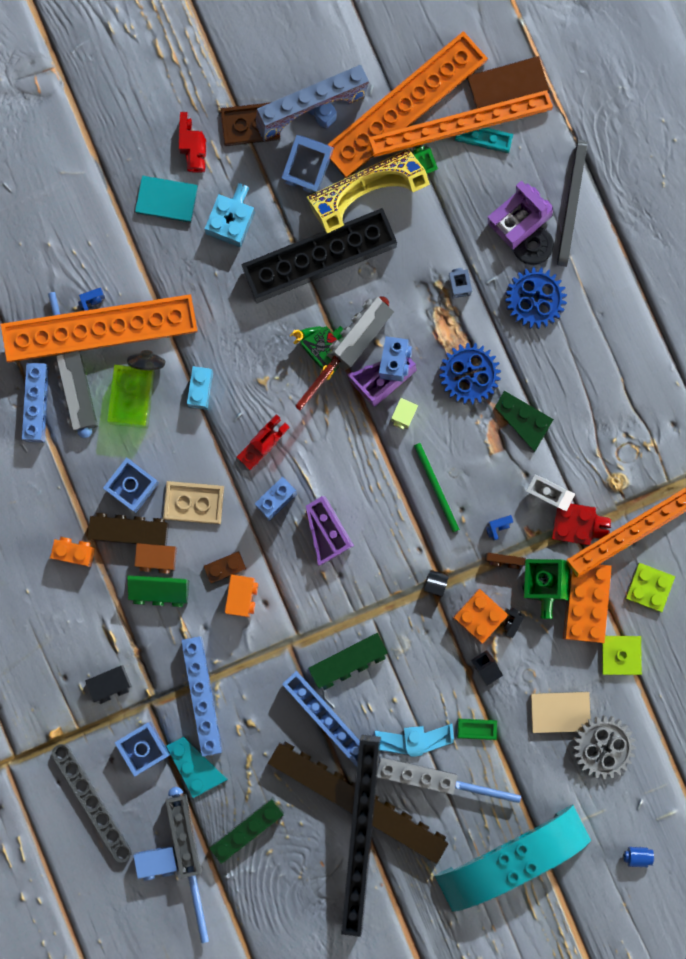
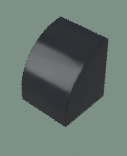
M430 569L423 591L443 597L449 575Z
M487 650L471 660L487 686L503 676L496 661Z

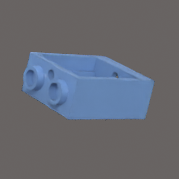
M296 135L282 179H285V183L296 187V184L303 186V190L309 193L319 191L334 147L302 135ZM299 145L325 154L315 184L289 175Z
M282 477L255 503V506L270 521L297 495V492Z

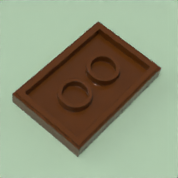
M269 103L220 108L224 145L232 146L281 140L279 134L263 141L256 126L257 108Z

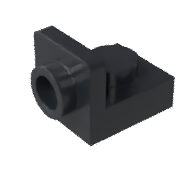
M511 607L510 610L507 608L504 610L509 616L513 617V620H508L504 630H506V636L513 638L524 617L520 616L521 612Z

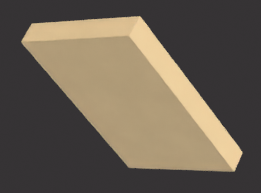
M167 481L163 519L221 525L224 486Z
M589 692L531 694L532 733L583 731L584 729L581 724L588 726L587 719L591 720Z

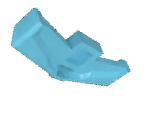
M452 723L424 733L423 726L404 728V735L375 730V736L381 737L380 751L406 754L411 757L422 756L423 753L454 743Z

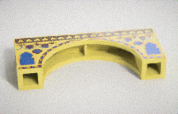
M407 149L309 195L307 199L312 212L326 233H329L344 226L343 214L347 207L354 200L370 191L383 187L399 186L415 192L430 185L424 167L412 152Z

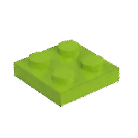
M638 563L625 599L658 612H663L675 576Z

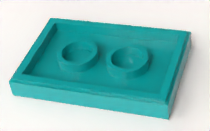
M142 175L135 212L137 214L192 223L198 185Z

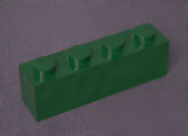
M377 632L308 669L318 689L322 687L323 690L334 686L333 681L339 678L341 681H344L351 677V672L357 670L359 673L369 668L368 663L375 661L377 664L385 660V655L388 652Z
M272 797L212 844L209 849L222 864L284 815L283 810Z

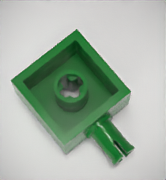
M526 559L524 598L541 601L540 619H553V602L555 600H569L570 567L566 564V560Z

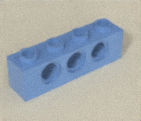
M44 363L26 364L22 440L25 442L45 443L50 367Z

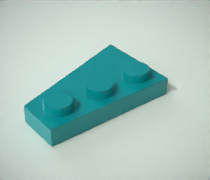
M185 737L166 746L193 798L228 780Z

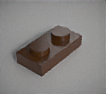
M238 551L204 565V569L212 584L231 576V574L234 575L246 570V566Z
M486 553L485 561L489 562L490 566L501 567V564H508V568L520 569V566H525L526 558L494 553Z

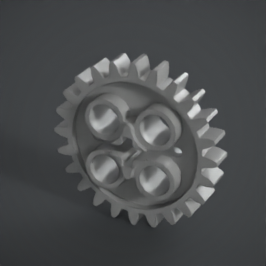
M605 715L602 716L601 720L595 716V722L587 719L589 725L581 724L584 730H577L576 732L580 736L573 737L577 744L572 745L577 750L573 755L579 757L576 763L582 764L580 768L583 771L587 769L586 773L588 775L594 772L595 778H598L600 774L603 779H606L607 774L613 778L614 772L621 775L620 769L627 770L625 764H632L629 757H635L631 750L636 749L631 744L635 739L629 737L633 732L631 730L626 731L628 726L626 724L621 725L622 721L620 719L615 721L613 716H610L609 720H607ZM599 730L605 731L602 738H597ZM620 739V746L614 748L613 744L615 740ZM605 745L607 749H602L601 746ZM594 746V753L587 755L588 748ZM611 756V762L604 764L605 757Z

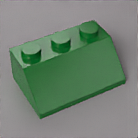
M128 575V600H133V604L144 605L145 601H150L155 606H164V602L172 603V607H183V604H188L190 581L178 578Z

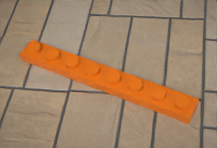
M686 488L568 558L566 564L579 577L686 512Z

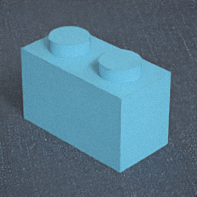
M192 367L187 399L188 407L208 409L213 377L212 369Z

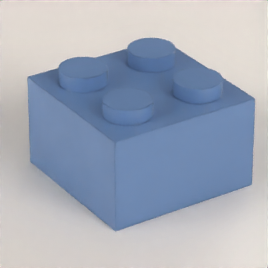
M126 457L103 489L137 513L159 482Z
M151 721L115 742L134 777L170 756L169 751Z

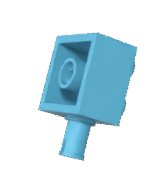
M238 183L233 198L230 199L218 194L205 226V232L209 236L241 248L255 211L254 207L243 203L249 187L246 185L242 187L243 184ZM232 218L233 221H230V223L228 224L226 220Z

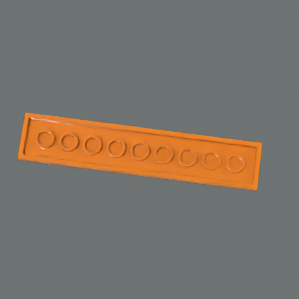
M463 31L327 144L334 147L330 161L345 178L350 177L373 157L368 141L369 137L409 127L469 75L487 62L488 58Z
M191 294L1 324L7 363L198 332Z

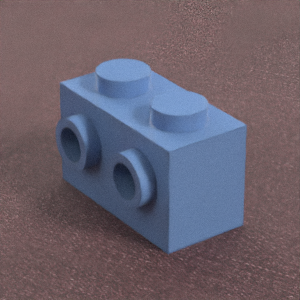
M385 337L379 370L380 379L403 382L404 376H408L409 365L406 363L407 358H411L412 346H410L408 339Z
M174 845L134 854L138 879L143 878V881L155 879V875L162 874L163 877L174 875V871L178 870Z

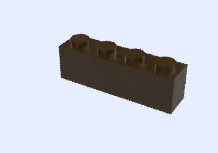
M96 513L95 516H90L88 539L93 541L167 546L169 524L164 522L165 519L161 518L145 521L146 517L134 516V520L126 519L125 515H115V518H109L107 514Z

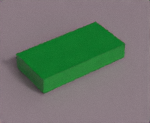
M458 718L457 738L497 740V720Z

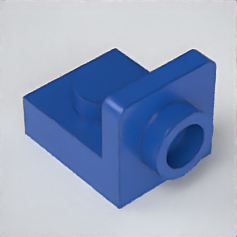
M101 287L79 295L81 301H78L80 310H89L88 304L90 303L91 305H96L102 302L101 299H104L105 295Z
M509 515L488 522V527H486L488 537H492L493 541L498 540L495 528H498L499 531L510 528L509 524L513 523L512 516Z

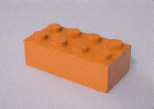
M599 564L579 577L570 568L569 600H566L563 639L605 643L612 566Z

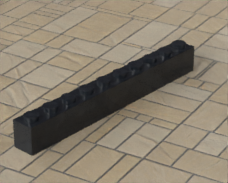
M362 734L359 741L341 935L361 937L363 930L381 745L380 736Z

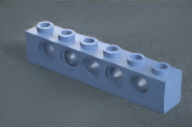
M200 636L181 640L202 756L222 753L203 639Z
M296 671L282 685L357 767L360 740Z

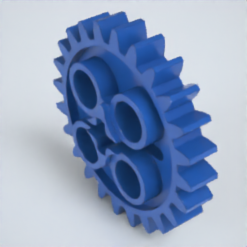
M533 267L531 273L525 269L524 275L519 272L517 274L518 279L512 278L514 284H508L507 287L511 291H506L505 295L509 296V298L505 299V302L510 303L506 309L513 310L510 316H517L515 322L522 320V326L529 323V329L532 328L533 324H536L537 329H539L541 324L546 328L548 321L554 324V318H560L558 312H564L565 309L561 306H565L567 302L562 299L566 298L567 294L561 293L565 286L559 287L562 280L555 281L556 274L549 276L550 270L544 274L542 268L536 272L535 267ZM530 284L533 290L526 291L523 285ZM542 288H550L551 294H544ZM534 295H537L539 299L537 302L534 301ZM527 302L530 308L524 310L521 308L520 303ZM545 305L548 308V312L542 313L539 310V306Z
M467 343L466 347L463 348L459 344L458 351L452 348L453 355L447 353L446 357L448 360H442L445 366L439 368V370L444 372L439 375V378L444 379L441 385H447L444 392L451 391L450 398L454 395L457 396L456 402L461 398L464 405L467 400H470L471 405H473L476 399L480 404L482 402L481 397L487 400V393L493 395L494 391L492 388H498L495 381L501 380L500 377L496 376L501 373V370L496 369V367L500 363L493 362L496 356L490 357L491 350L484 352V346L477 349V343H475L473 348H470L469 343ZM478 358L481 364L474 366L471 363V359ZM460 364L463 367V371L455 372L453 365ZM480 368H486L485 371L474 373L472 378L469 375H467L459 380H454L455 377L465 375L468 370L470 372H475ZM480 375L485 376L487 383L480 384L477 377ZM467 382L469 389L462 390L459 387V383Z

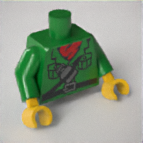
M316 326L300 331L294 330L289 335V337H296V340L293 342L294 344L302 340L300 346L321 368L320 374L323 372L328 374L327 380L339 368L327 354L331 350L329 348L335 340L341 338L342 335L340 333L343 330L341 326L333 332L327 326L324 328Z

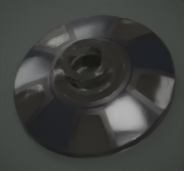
M143 350L141 353L127 358V364L139 370L161 369L166 363L164 358L153 354L150 350Z

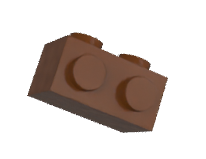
M137 543L135 567H138L141 572H151V569H159L158 573L170 574V570L175 571L177 547Z

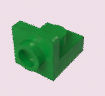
M424 145L413 148L412 154L424 167L426 174L438 169L431 148Z

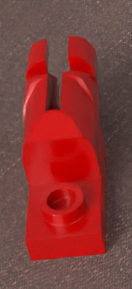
M180 112V154H185L187 171L203 173L205 172L206 138L202 131H190L192 130V119L189 118L188 112Z
M277 414L237 456L250 471L290 428L284 423L277 432L274 430L275 426L281 421Z

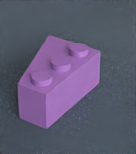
M407 358L406 364L409 365L408 376H404L403 382L380 379L381 361L371 366H365L364 369L357 372H351L347 376L349 381L373 407H376L417 371L416 364L411 358Z
M321 496L306 505L318 566L325 564L354 546L326 496Z

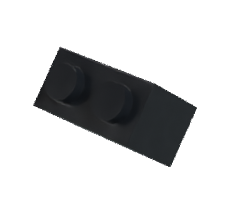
M123 665L85 681L93 702L99 701L100 704L111 700L110 696L116 693L118 696L128 693V688L132 687Z

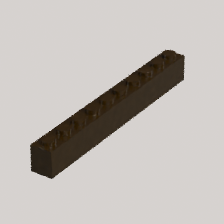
M286 741L284 743L279 742L267 764L353 814L356 782L348 783L344 780V775L337 771L334 774L327 770L328 766L318 761L316 764L310 760L311 756L301 751L299 754L293 750L295 746ZM376 795L373 826L438 864L449 844L445 840L446 836L438 831L434 834L428 830L430 828L428 825L421 821L417 824L411 820L413 818L411 815L404 811L402 813L395 811L396 806L387 801L385 803L378 800L379 796Z

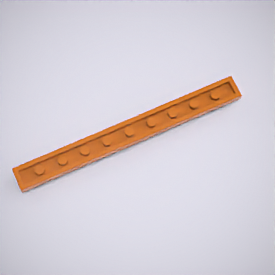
M546 90L369 137L368 141L373 156L377 157L550 111L553 105Z

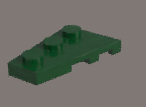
M506 391L503 392L494 407L533 452L536 451L554 420Z

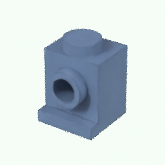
M453 269L448 275L452 299L471 295L472 287L468 269ZM456 281H461L463 285L457 286Z

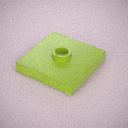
M605 636V643H602V675H642L641 636Z

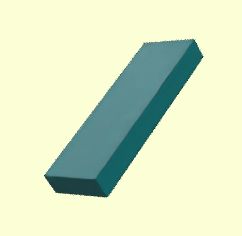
M482 128L456 135L454 141L509 154L514 134Z

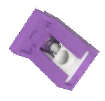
M520 181L516 185V193L487 217L488 225L513 250L552 217L553 207L549 201L540 197V193L535 187ZM507 223L514 224V226L511 228L506 227L505 225Z

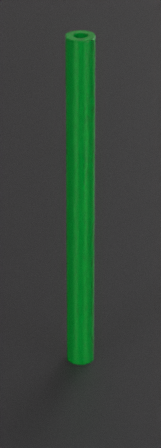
M421 443L414 445L452 532L460 530Z

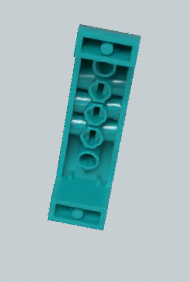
M572 804L557 812V817L454 870L450 867L434 875L452 912L474 907L502 895L556 867L586 847L591 839L574 805Z

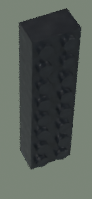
M383 208L348 221L344 223V226L329 233L323 231L241 265L257 304L395 249L397 247V240Z

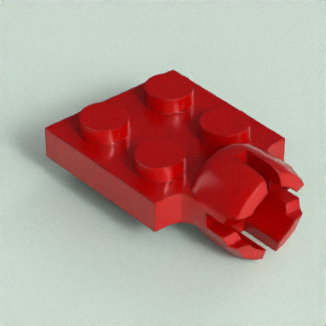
M572 503L567 511L557 507L552 540L590 546L592 539H601L610 534V530L600 529L599 527L611 528V519L598 516L596 514V507Z

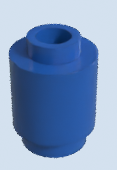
M628 847L627 851H624V862L628 864V867H648L654 863V852L652 849H648V847Z

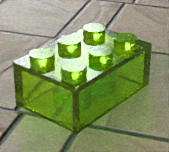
M114 365L107 420L110 425L148 429L155 376L153 369Z

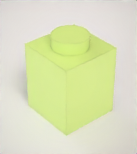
M400 398L391 418V421L394 422L393 425L399 429H404V427L408 429L418 405Z

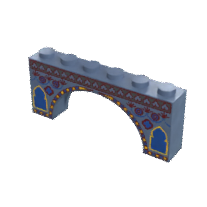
M358 65L257 108L256 126L263 141L281 134L283 128L291 121L316 107L340 100L346 101L349 105L365 98L369 80L362 66Z

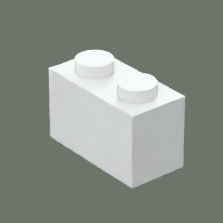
M536 474L527 489V492L565 511H567L575 496L574 493Z

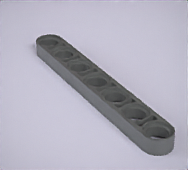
M578 140L576 144L557 265L567 267L588 143L583 140Z
M65 744L56 745L52 750L53 759L113 858L119 863L126 862L132 854L130 846L71 749ZM59 747L66 749L67 754L64 758H58L56 755V750ZM69 764H74L77 768L74 775H69L66 772V767ZM78 781H84L87 784L84 792L77 790L76 784ZM90 797L97 800V806L93 809L89 808L86 804L87 799ZM104 814L107 817L105 825L97 823L98 815ZM109 831L117 833L118 838L115 842H110L107 839ZM119 848L127 850L128 855L126 858L121 859L117 856Z

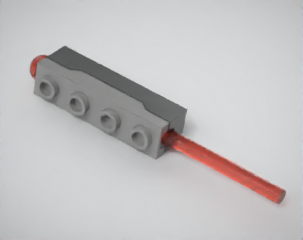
M384 296L376 297L372 300L369 298L362 305L364 309L353 316L351 319L352 324L346 326L341 331V338L335 340L329 348L331 350L327 356L331 359V362L295 405L298 410L303 409L337 365L342 370L352 367L394 313L389 308L388 298Z

